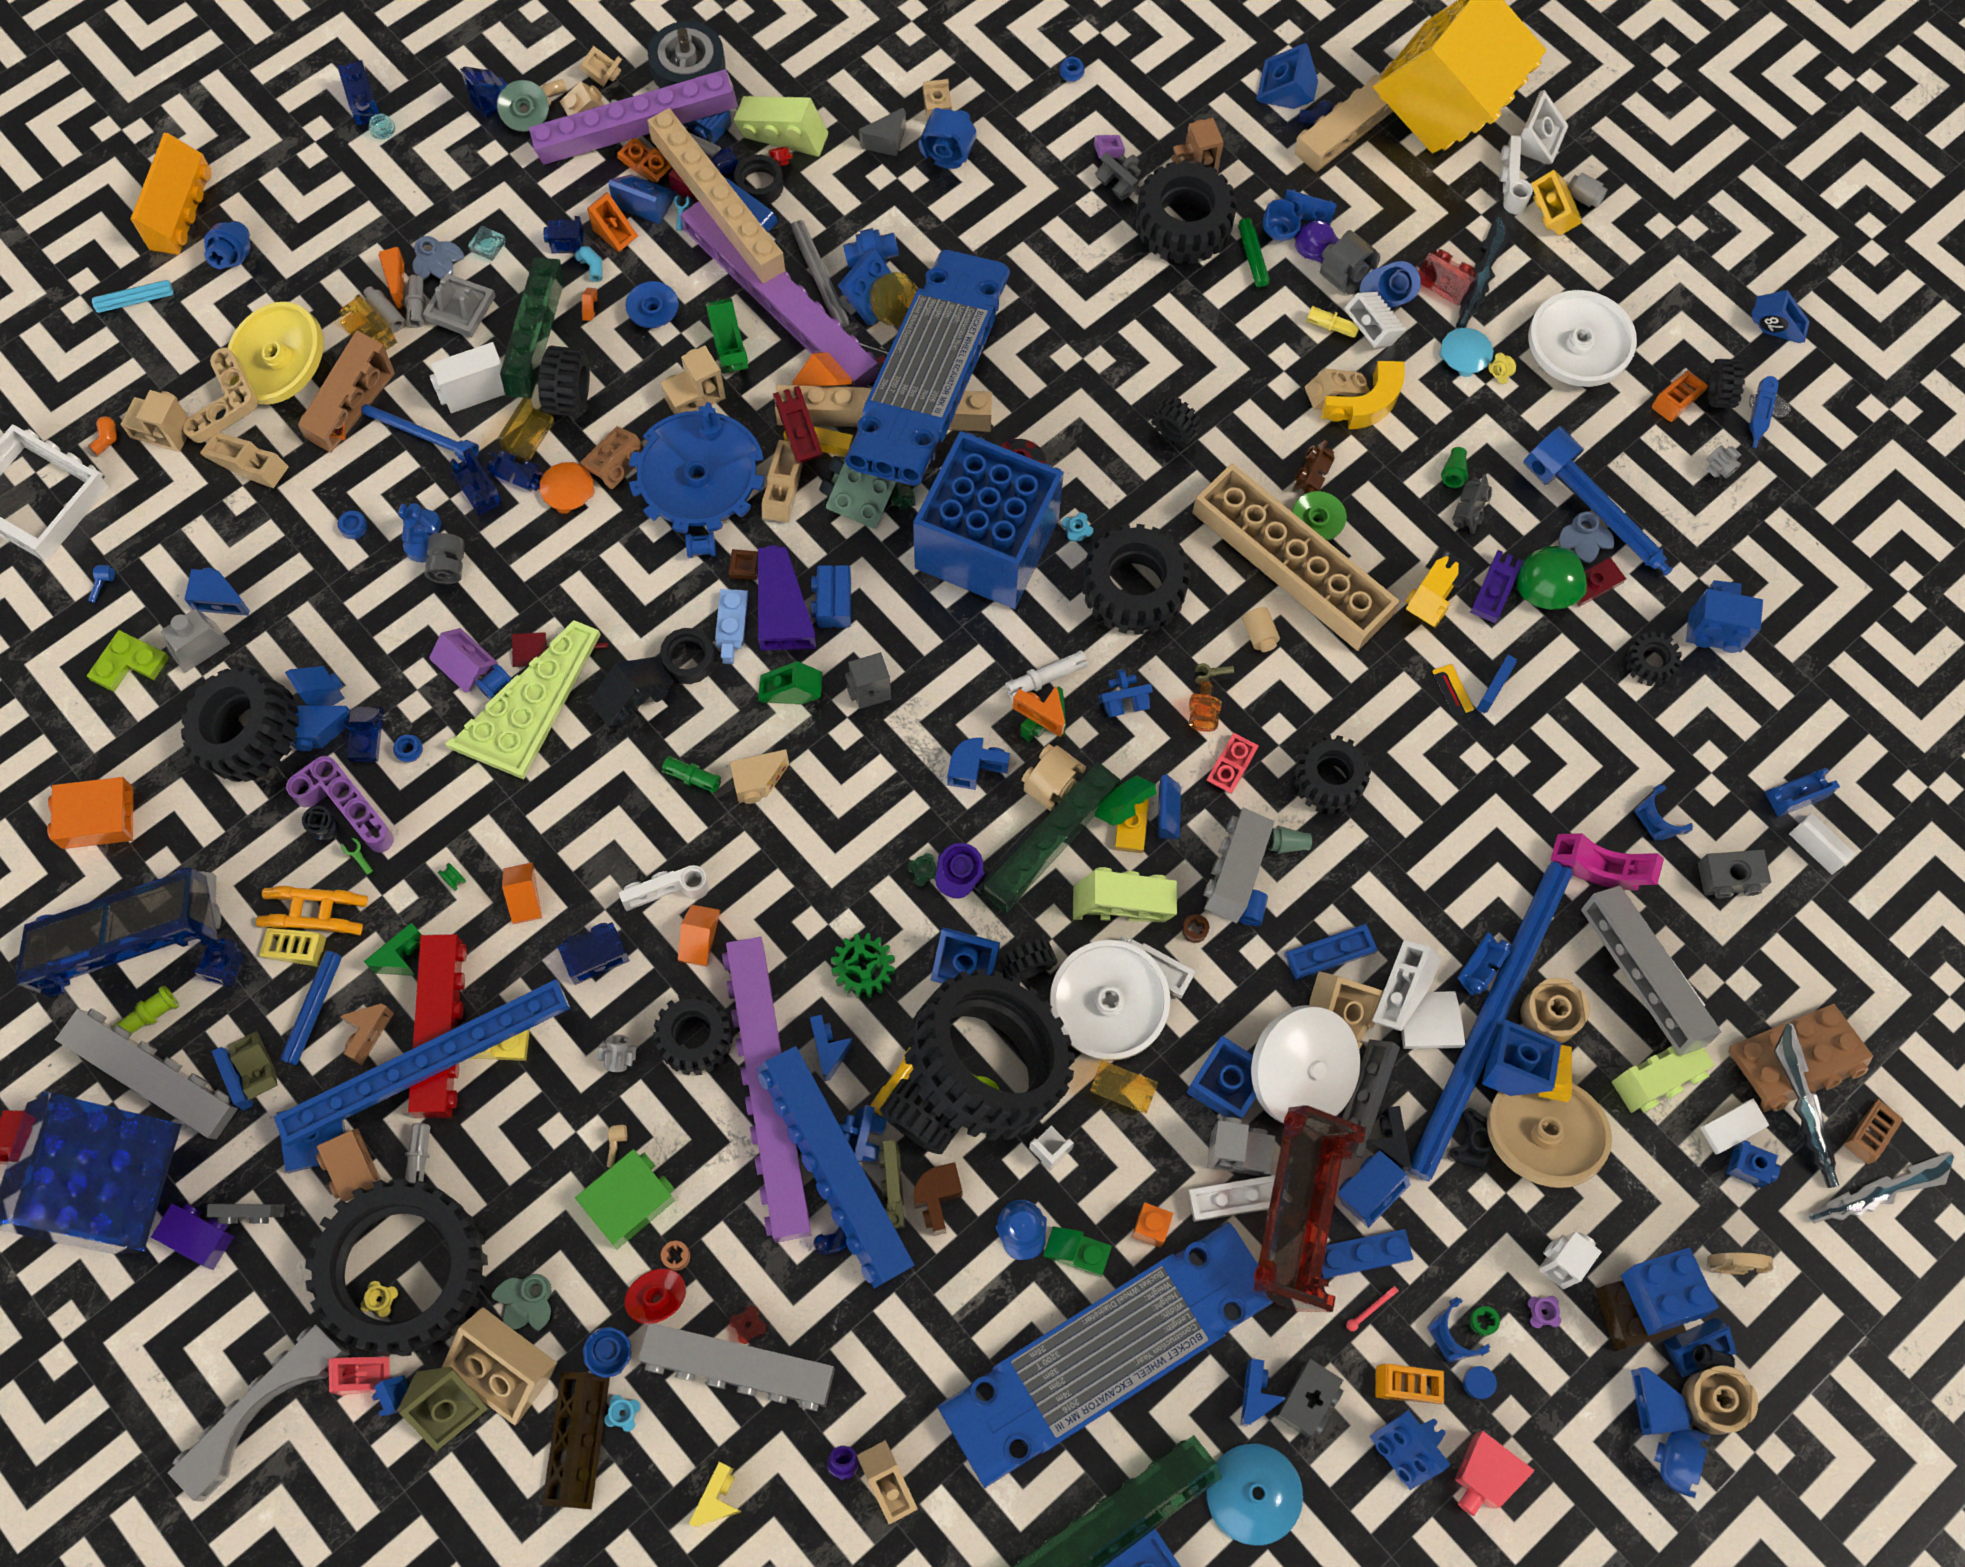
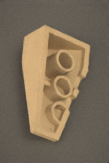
M1318 971L1309 1006L1330 1010L1343 1018L1352 1029L1360 1049L1362 1046L1361 1039L1368 1028L1372 1029L1375 1025L1372 1020L1384 991Z

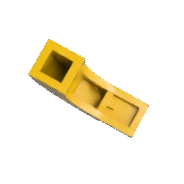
M1378 361L1373 373V389L1363 396H1326L1321 409L1322 419H1330L1332 421L1348 420V429L1365 428L1381 421L1391 412L1397 402L1405 378L1404 362Z

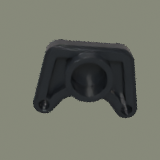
M1467 1108L1462 1113V1118L1468 1127L1462 1146L1450 1149L1447 1157L1450 1161L1480 1168L1488 1164L1494 1148L1488 1135L1487 1118L1473 1108Z

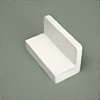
M1813 813L1807 816L1789 833L1831 875L1842 868L1855 854Z

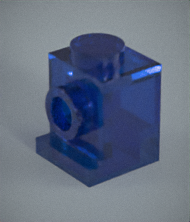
M575 216L574 220L560 219L548 221V227H544V242L549 243L552 254L576 253L577 250L583 247L584 229L580 216Z
M220 938L218 943L209 941L199 967L195 968L194 973L204 981L232 988L245 954L236 948L238 944L231 940Z

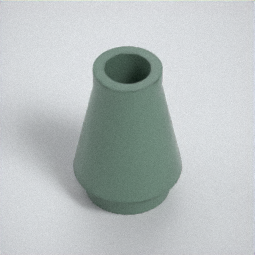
M1278 825L1276 828H1272L1267 847L1269 851H1274L1275 854L1310 850L1312 836L1310 833H1303Z

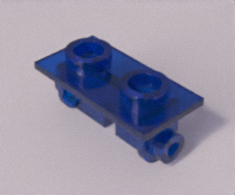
M500 450L499 455L489 451L490 455L495 456L494 461H490L487 465V471L492 476L510 482L512 474L515 473L513 484L528 491L538 490L540 486L538 477L539 475H544V473L539 472V465L524 460L522 465L515 462V455Z

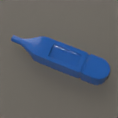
M1773 376L1765 377L1758 385L1749 425L1753 435L1752 448H1757L1759 439L1770 426L1776 399L1775 395L1779 386L1778 380Z

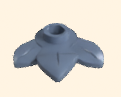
M431 236L420 237L414 245L416 257L412 263L413 272L416 276H421L423 280L429 277L430 274L442 279L446 273L453 275L452 262L463 260L464 254L452 242H439ZM425 245L432 246V250L425 251L423 247Z
M1583 512L1576 515L1571 525L1563 528L1559 536V546L1567 549L1574 548V552L1580 560L1589 564L1597 557L1600 548L1612 549L1614 547V539L1610 530L1600 525L1599 519L1594 513ZM1581 524H1586L1589 527V529L1583 527Z

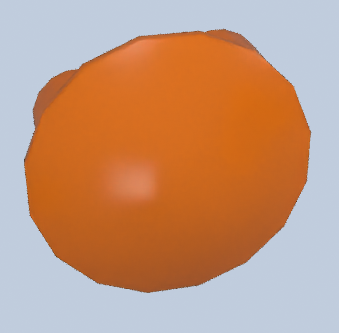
M562 462L550 467L543 474L540 481V494L544 502L562 514H567L571 510L582 506L595 493L593 478L590 472L582 465L573 462Z

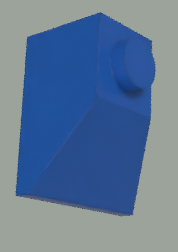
M1306 43L1265 60L1256 97L1258 102L1295 109L1314 101L1318 78L1309 47Z
M1505 1019L1486 1061L1482 1085L1509 1096L1552 1091L1555 1085L1561 1042Z

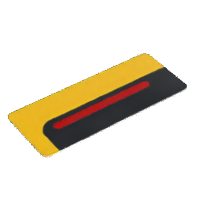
M1452 664L1432 671L1454 716L1474 710Z

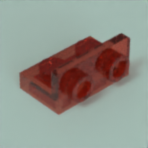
M1439 249L1438 252L1435 250L1429 252L1418 271L1421 285L1459 306L1473 282L1479 277L1474 273L1475 268L1464 262H1461V264L1451 260L1453 256L1442 249Z

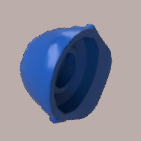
M1016 1200L1008 1203L1002 1209L995 1227L1006 1252L1011 1258L1016 1260H1028L1037 1257L1043 1251L1047 1218L1043 1216L1041 1210L1034 1203L1027 1200Z

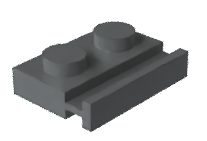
M208 1204L207 1217H218L217 1223H237L238 1217H249V1224H269L270 1217H284L285 1204Z

